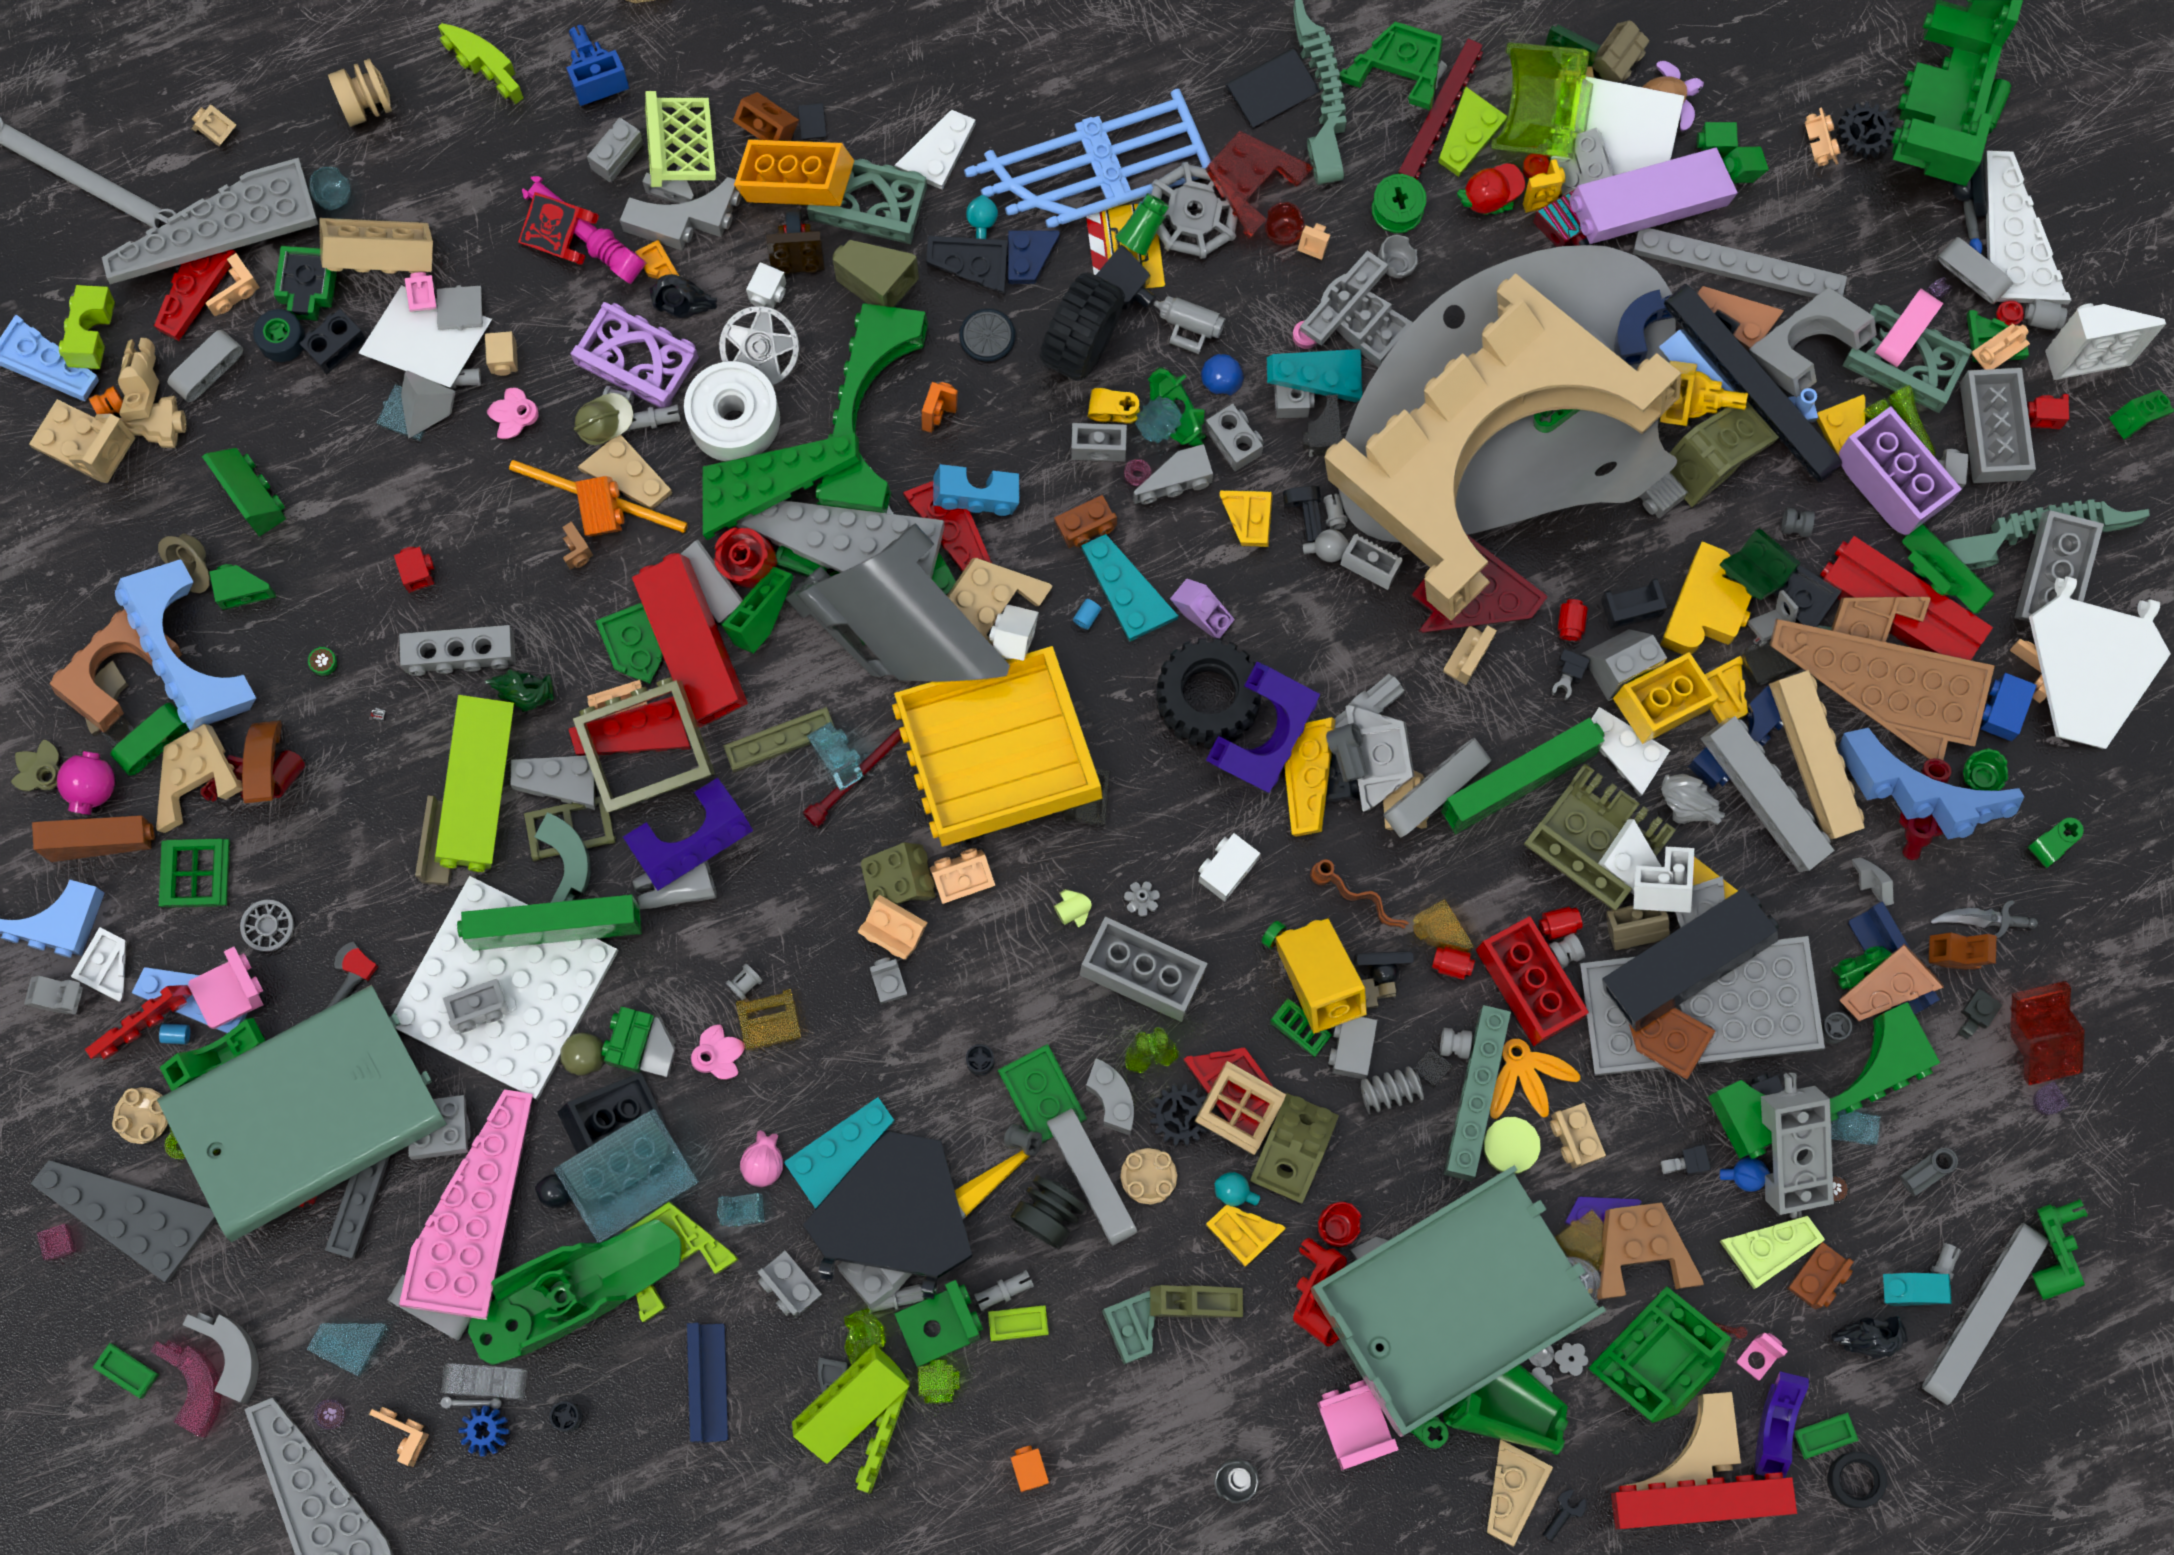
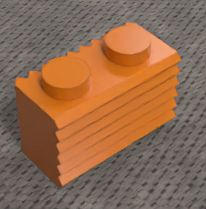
M609 476L576 481L575 485L585 536L592 537L622 531L621 524H624V515L622 509L617 506L616 497H619L617 482L613 481L612 477Z

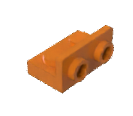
M944 382L939 384L931 383L922 409V430L932 433L934 425H940L944 410L956 413L958 391L952 385Z

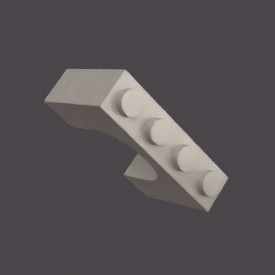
M1828 287L1821 294L1815 296L1807 305L1796 311L1785 322L1774 328L1767 336L1756 342L1749 349V352L1777 385L1797 398L1804 389L1810 388L1817 381L1814 364L1793 350L1795 345L1808 336L1828 334L1837 337L1855 350H1858L1877 335L1874 316Z

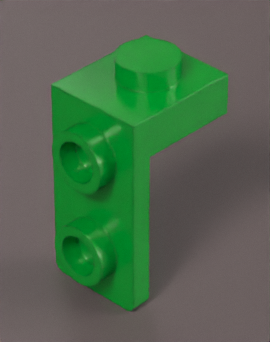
M2160 390L2131 400L2110 416L2109 419L2121 437L2127 439L2149 422L2170 415L2174 412V409L2170 405L2169 398Z

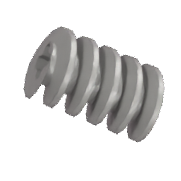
M1409 1066L1405 1068L1404 1075L1397 1069L1394 1071L1393 1078L1388 1072L1383 1074L1382 1081L1377 1075L1373 1076L1372 1085L1366 1078L1361 1080L1362 1098L1368 1113H1370V1106L1372 1105L1377 1112H1380L1381 1103L1383 1102L1388 1109H1391L1392 1100L1394 1099L1399 1106H1402V1100L1405 1096L1410 1103H1413L1414 1094H1417L1421 1100H1424L1420 1078L1416 1071L1414 1072Z

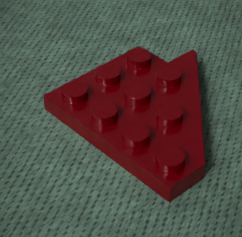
M1468 535L1469 541L1488 561V564L1480 572L1490 583L1452 621L1427 601L1425 579L1422 580L1411 595V597L1432 612L1419 629L1421 633L1531 619L1548 596Z

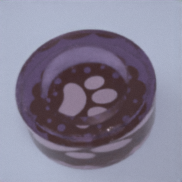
M329 1399L320 1402L314 1411L316 1424L324 1429H335L345 1419L344 1407L335 1400Z

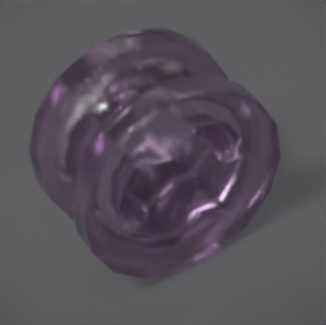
M1942 277L1932 283L1925 291L1940 300L1951 291L1952 286L1946 285V279Z

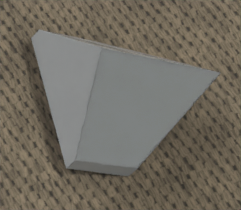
M407 370L404 375L401 398L409 439L452 413L456 391Z

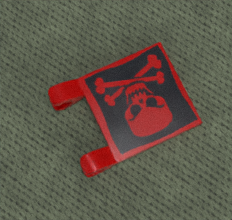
M535 192L518 243L582 265L585 255L569 249L578 219L596 224L599 215Z

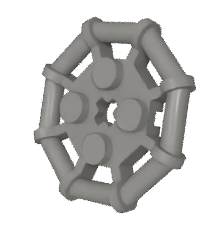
M1183 162L1174 171L1152 182L1153 189L1151 195L1161 199L1162 194L1169 197V209L1165 213V218H1168L1171 227L1176 230L1171 237L1163 223H1161L1157 235L1165 245L1164 249L1196 255L1202 259L1228 241H1234L1239 210L1243 204L1242 200L1238 199L1222 175L1223 172L1221 170L1214 171ZM1191 176L1210 180V183L1207 185L1194 182ZM1182 177L1185 180L1183 186L1173 190L1168 187ZM1215 185L1218 186L1226 201H1221L1216 197L1213 190ZM1197 204V209L1201 210V214L1191 215L1187 207ZM1222 209H1229L1226 226L1219 222ZM1216 229L1221 233L1207 243L1204 242L1203 236L1207 235L1210 231ZM1180 234L1195 237L1197 245L1178 241L1177 238Z

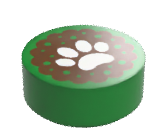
M318 647L309 654L308 665L315 674L326 676L336 669L337 657L329 648Z
M1280 921L1273 922L1265 932L1262 944L1269 949L1275 947L1276 937L1286 931L1287 927Z

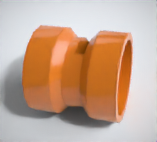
M114 386L106 389L105 393L100 396L94 395L89 398L96 414L120 413L123 400Z

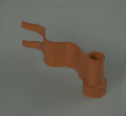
M1324 859L1312 867L1310 877L1315 884L1326 885L1331 881L1347 900L1355 901L1365 898L1372 900L1376 905L1378 919L1382 924L1405 929L1409 924L1405 920L1389 918L1384 913L1381 897L1373 891L1359 894L1350 892L1345 887L1342 879L1333 873L1334 864L1330 860ZM1320 868H1324L1327 873H1323Z

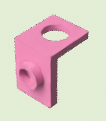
M1764 1332L1754 1338L1736 1363L1759 1381L1776 1359L1785 1356L1788 1351L1782 1347L1783 1344L1778 1338L1770 1333L1767 1335ZM1752 1352H1759L1763 1355L1765 1362L1762 1368L1754 1369L1749 1365L1748 1357Z

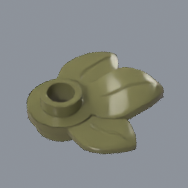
M43 740L38 747L37 753L28 751L17 752L15 760L21 773L17 774L11 783L22 791H32L37 788L42 790L56 788L59 772L57 765L60 755L55 746L49 741ZM52 773V778L49 781H45V776Z

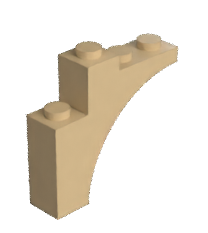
M1732 1392L1699 1395L1695 1426L1681 1454L1673 1463L1655 1476L1627 1485H1636L1637 1491L1648 1490V1484L1665 1482L1666 1488L1678 1487L1677 1481L1695 1480V1486L1707 1485L1706 1479L1713 1478L1712 1466H1715V1472L1733 1471V1465L1741 1464Z

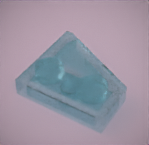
M321 1323L307 1350L360 1377L387 1326L382 1323Z

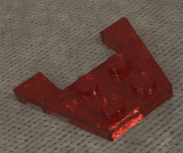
M1239 131L1205 170L1222 198L1225 197L1233 209L1232 214L1234 217H1238L1244 227L1243 232L1250 239L1267 219L1247 202L1248 198L1274 170H1278L1297 187L1313 167Z

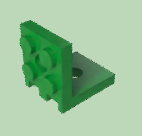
M956 1280L945 1284L947 1290L935 1295L934 1300L926 1299L895 1313L917 1368L981 1340L978 1332L982 1331L983 1328L976 1311L970 1313L967 1305L972 1302L964 1284L958 1286ZM929 1321H936L941 1326V1331L936 1337H928L924 1333V1327Z

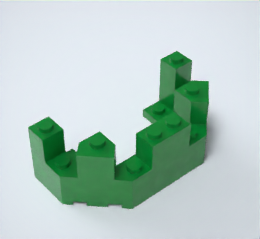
M1942 0L1935 1L1932 12H1927L1922 28L1925 29L1923 38L1924 40L1952 47L1949 57H1944L1941 68L1917 62L1913 71L1908 70L1903 86L1907 87L1906 94H1901L1897 109H1901L1899 120L1904 121L1901 128L1896 127L1891 143H1894L1893 160L1924 168L1925 175L1964 186L1967 185L1981 163L1993 115L1985 113L2002 47L2018 21L2023 0H1966L1969 2L1967 7Z

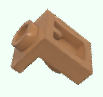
M570 522L562 527L567 535L563 540L571 551L563 559L569 569H573L574 567L580 568L584 566L593 554L573 523Z

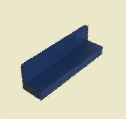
M1883 901L1871 907L1867 912L1848 921V925L1864 952L1874 946H1883L1893 953L1903 944L1910 949ZM1931 991L1906 1002L1909 1003L1915 1015L1934 1005L1940 999L1935 991Z
M687 1323L690 1442L727 1441L725 1325L722 1323L704 1325L700 1323Z

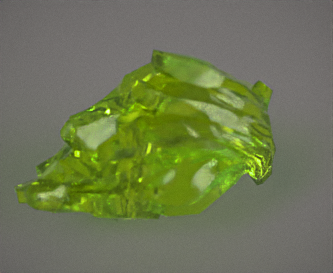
M869 1308L856 1311L844 1317V1324L849 1329L844 1348L851 1365L873 1345L882 1351L886 1342L884 1327L877 1317L869 1313Z

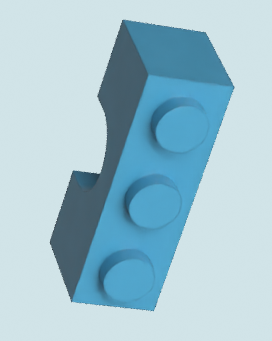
M940 464L933 476V506H942V508L947 510L956 508L968 509L973 513L982 511L994 512L996 515L1006 516L1012 515L1019 504V474L992 471L984 489L976 488L968 482L966 467Z

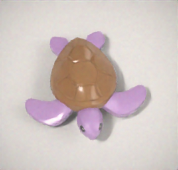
M1660 61L1656 64V68L1664 76L1650 80L1642 88L1684 96L1680 114V130L1686 131L1690 128L1695 118V110L1686 100V97L1699 93L1704 82L1698 78L1683 82L1680 80L1681 75L1677 67L1669 62Z

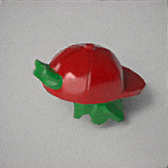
M1506 163L1477 172L1469 179L1464 190H1458L1457 195L1464 207H1469L1483 215L1490 213L1497 215L1506 210L1513 209L1514 200L1525 189V180L1518 167L1514 164Z

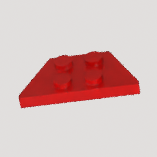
M1246 1048L1233 1049L1227 1052H1213L1208 1055L1194 1057L1187 1056L1183 1060L1207 1094H1209L1226 1061L1273 1087ZM1228 1080L1221 1094L1240 1104L1247 1090ZM1251 1093L1245 1108L1263 1117L1270 1103ZM1218 1099L1215 1105L1227 1122L1230 1123L1237 1109ZM1241 1112L1234 1126L1253 1136L1260 1122Z

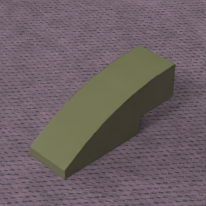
M1193 1285L1150 1287V1316L1243 1317V1288Z

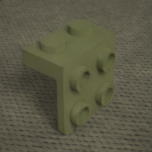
M904 842L864 858L861 861L871 908L879 895L896 905L911 899L928 901L935 898L934 881L930 876L927 864L928 856L923 845Z

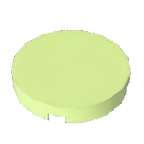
M1504 1117L1494 1122L1486 1131L1483 1141V1152L1488 1163L1500 1172H1504L1513 1165L1518 1169L1515 1174L1528 1170L1538 1159L1541 1150L1540 1138L1535 1128L1526 1120L1517 1117Z

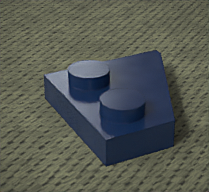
M1059 230L1008 231L1009 284L1036 283L1041 274L1042 267L1050 257L1051 250L1059 240Z

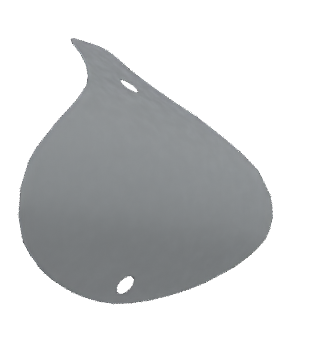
M1607 246L1555 247L1532 252L1487 268L1441 295L1403 333L1369 382L1357 405L1345 440L1367 458L1366 444L1370 437L1375 433L1379 434L1386 427L1388 420L1394 415H1399L1404 409L1409 414L1415 408L1419 409L1425 403L1424 388L1432 378H1437L1443 373L1449 361L1452 359L1456 360L1462 353L1468 358L1472 353L1476 354L1483 348L1482 332L1489 323H1495L1499 319L1497 289L1505 279L1509 280L1515 273L1585 330L1590 332L1594 329L1613 352L1618 326L1628 306L1640 296L1660 289L1662 299L1672 295L1658 271L1635 255ZM1451 305L1461 307L1465 314L1463 324L1456 329L1447 327L1443 320L1445 310ZM1674 318L1653 322L1645 328L1644 338L1648 350L1645 359L1648 358L1650 360L1657 353L1670 363V360L1659 346L1676 333V320ZM1641 363L1633 364L1630 366L1637 371V368ZM1580 410L1553 431L1542 433L1534 427L1533 414L1507 425L1488 439L1476 452L1462 476L1456 498V511L1464 532L1470 535L1573 506L1599 502L1625 503L1639 497L1667 475L1676 466L1677 459L1664 450L1659 440V418L1641 434L1631 426L1613 417L1593 411ZM1543 415L1541 416V422L1545 420L1550 422L1551 415L1547 418ZM1609 462L1617 463V466L1608 474L1603 476L1595 475L1596 470L1602 465ZM1339 490L1345 514L1356 528L1378 540L1401 543Z

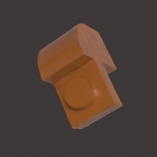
M1952 932L1931 935L1929 939V963L1956 969H1981V965L1996 964L1997 936L1983 934L1966 937Z

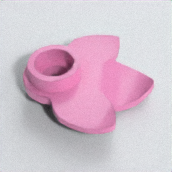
M518 388L506 389L505 399L493 402L487 410L489 417L500 423L497 432L499 439H509L519 435L524 426L532 425L538 418L537 405L527 399L525 393Z
M722 1025L711 1026L701 1034L700 1046L696 1047L692 1052V1066L702 1073L711 1072L718 1079H731L738 1075V1069L733 1062L742 1055L745 1043L734 1037L724 1038ZM707 1054L711 1060L705 1062L701 1059V1055Z

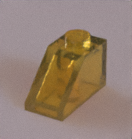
M1445 899L1415 916L1413 920L1414 925L1412 926L1413 930L1420 940L1424 939L1427 945L1441 948L1448 946L1469 953L1474 948V945Z

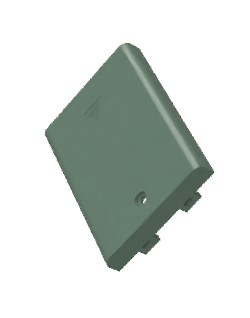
M372 984L157 1099L221 1230L230 1242L239 1239L447 1125L426 1087L427 1084L432 1082L428 1073L425 1071L421 1075L419 1074L395 1027L401 1024L395 1013L391 1017L388 1016ZM221 1149L220 1155L214 1156V1151Z
M1515 1165L1311 1288L1316 1302L1393 1429L1400 1437L1606 1311L1604 1306L1599 1308L1580 1280L1579 1276L1586 1273L1580 1262L1572 1267L1540 1216V1213L1546 1210L1541 1200L1533 1204L1515 1176V1172L1518 1169ZM1377 1344L1383 1345L1384 1349L1382 1352L1376 1350Z

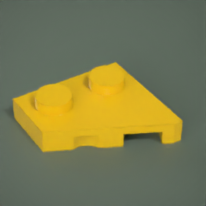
M1864 394L1817 413V422L1829 446L1838 456L1848 437L1865 425Z
M1220 491V497L1241 546L1269 547L1272 492Z
M1229 1205L1223 1207L1206 1223V1226L1244 1267L1286 1229L1281 1224H1275Z

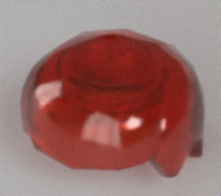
M1279 202L1268 210V218L1264 224L1265 231L1271 242L1279 246L1292 245L1301 238L1305 228V220L1298 206L1290 202Z

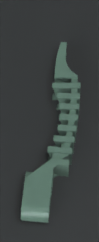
M1294 0L1295 29L1300 47H1304L1300 53L1302 59L1312 57L1309 62L1310 69L1318 67L1315 77L1316 79L1322 77L1319 87L1324 89L1321 94L1322 101L1324 100L1321 105L1322 115L1319 118L1320 124H1324L1317 136L1307 138L1308 153L1315 182L1317 185L1342 181L1344 179V172L1335 134L1345 132L1347 121L1345 117L1346 108L1345 104H1343L1344 96L1343 92H1341L1342 84L1341 80H1339L1340 73L1336 69L1337 60L1334 57L1333 46H1330L1331 38L1329 35H1326L1324 27L1316 25L1309 19L1305 12L1303 0Z
M2094 499L2087 500L2084 504L2081 501H2074L2072 505L2061 503L2057 508L2056 505H2049L2045 510H2043V507L2036 508L2032 513L2030 510L2023 511L2020 516L2017 513L2010 514L2006 520L2005 517L1997 518L1991 526L1992 534L1954 539L1944 544L1970 570L1999 563L1997 550L2003 541L2008 540L2009 545H2016L2019 537L2021 539L2028 538L2031 531L2033 534H2037L2041 515L2049 510L2103 523L2102 532L2116 531L2142 524L2150 514L2149 509L2133 512L2117 511L2108 506L2104 501L2095 502Z

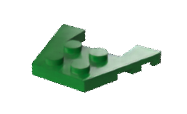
M1395 21L1372 42V47L1364 54L1360 53L1347 70L1344 68L1340 72L1339 80L1361 88L1372 67L1417 81L1408 97L1409 104L1431 110L1443 45L1442 36Z

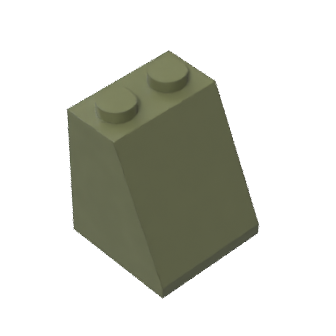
M849 240L844 246H839L833 254L836 281L867 304L895 307L919 279L917 257L911 253Z

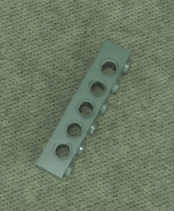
M1485 1005L1479 1010L1444 1175L1472 1181L1476 1177L1510 1019V1011Z

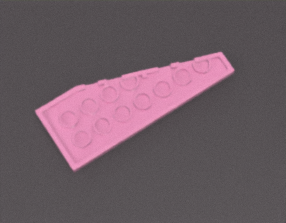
M505 1089L489 1114L483 1129L472 1143L466 1158L462 1160L442 1194L436 1209L428 1218L419 1238L415 1240L411 1247L399 1302L400 1307L487 1320L493 1294L491 1282L496 1279L533 1094Z

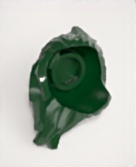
M510 668L506 674L495 676L485 681L486 684L491 685V688L499 691L497 696L500 699L514 703L515 706L522 709V712L532 710L549 700H554L550 674L540 680L530 673H519V671H512Z

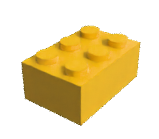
M1689 652L1623 685L1613 699L1641 743L1644 744L1707 712L1720 697Z

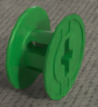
M1393 174L1384 178L1376 187L1372 203V216L1376 223L1384 230L1392 233H1406L1414 229L1421 222L1427 202L1426 192L1422 184L1414 177L1405 174Z

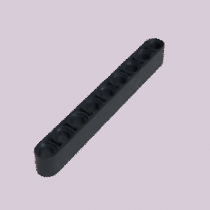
M1683 284L1664 301V306L1735 389L1740 393H1748L1747 402L1815 480L1823 482L1842 465V461L1836 452L1689 285Z

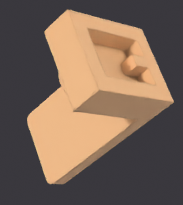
M236 253L227 259L232 266L228 271L236 283L206 302L214 316L228 312L234 304L242 299L251 297L260 288Z
M2019 639L2010 651L2041 672L2036 646L2029 641ZM2042 674L2034 683L2037 686L2032 697L2039 703L2047 697Z
M381 1407L380 1411L371 1409L369 1415L410 1433L409 1437H405L399 1445L397 1454L400 1456L397 1461L414 1467L429 1434L422 1431L424 1426L411 1419H407V1422L403 1423L396 1419L398 1415L396 1412L385 1407Z

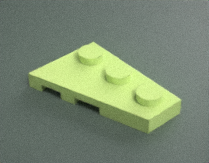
M1805 1216L1723 1239L1720 1243L1753 1289H1755L1825 1239L1811 1219Z

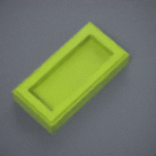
M1045 1306L988 1312L991 1342L1048 1335Z

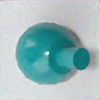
M980 195L969 203L966 209V218L972 227H976V238L986 239L987 228H991L995 224L998 210L991 199L985 195Z
M1227 1172L1216 1179L1214 1183L1216 1197L1231 1207L1239 1206L1245 1201L1256 1206L1260 1201V1195L1250 1191L1248 1181L1239 1173Z

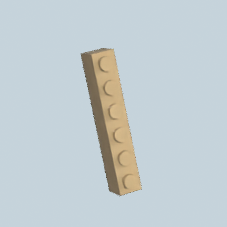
M1807 670L1770 683L1771 692L1820 830L1825 832L1830 839H1835L1865 828L1863 812L1857 806L1854 799V787L1847 779L1844 771L1845 761L1838 754L1835 745V733L1829 728L1826 720V708L1817 695L1815 678Z

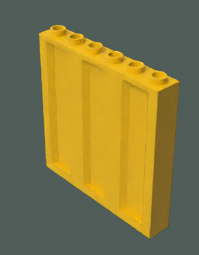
M1053 646L1027 653L1024 661L1014 658L1007 659L1006 662L1010 667L1007 676L930 682L894 693L896 704H892L896 721L902 719L904 727L899 728L904 744L909 742L911 750L906 752L910 766L917 767L918 774L914 775L918 791L924 789L926 797L921 798L926 814H932L933 821L929 822L933 838L939 837L942 847L1102 799L1101 785Z

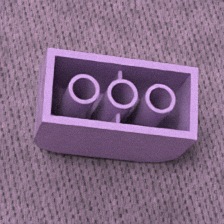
M1891 406L1849 436L1839 451L1842 467L1847 476L1893 529L1904 535L1910 534L1949 505L1962 490Z

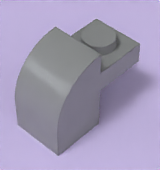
M42 976L31 977L24 1005L75 1015L83 987L80 986V982L72 980L58 981Z

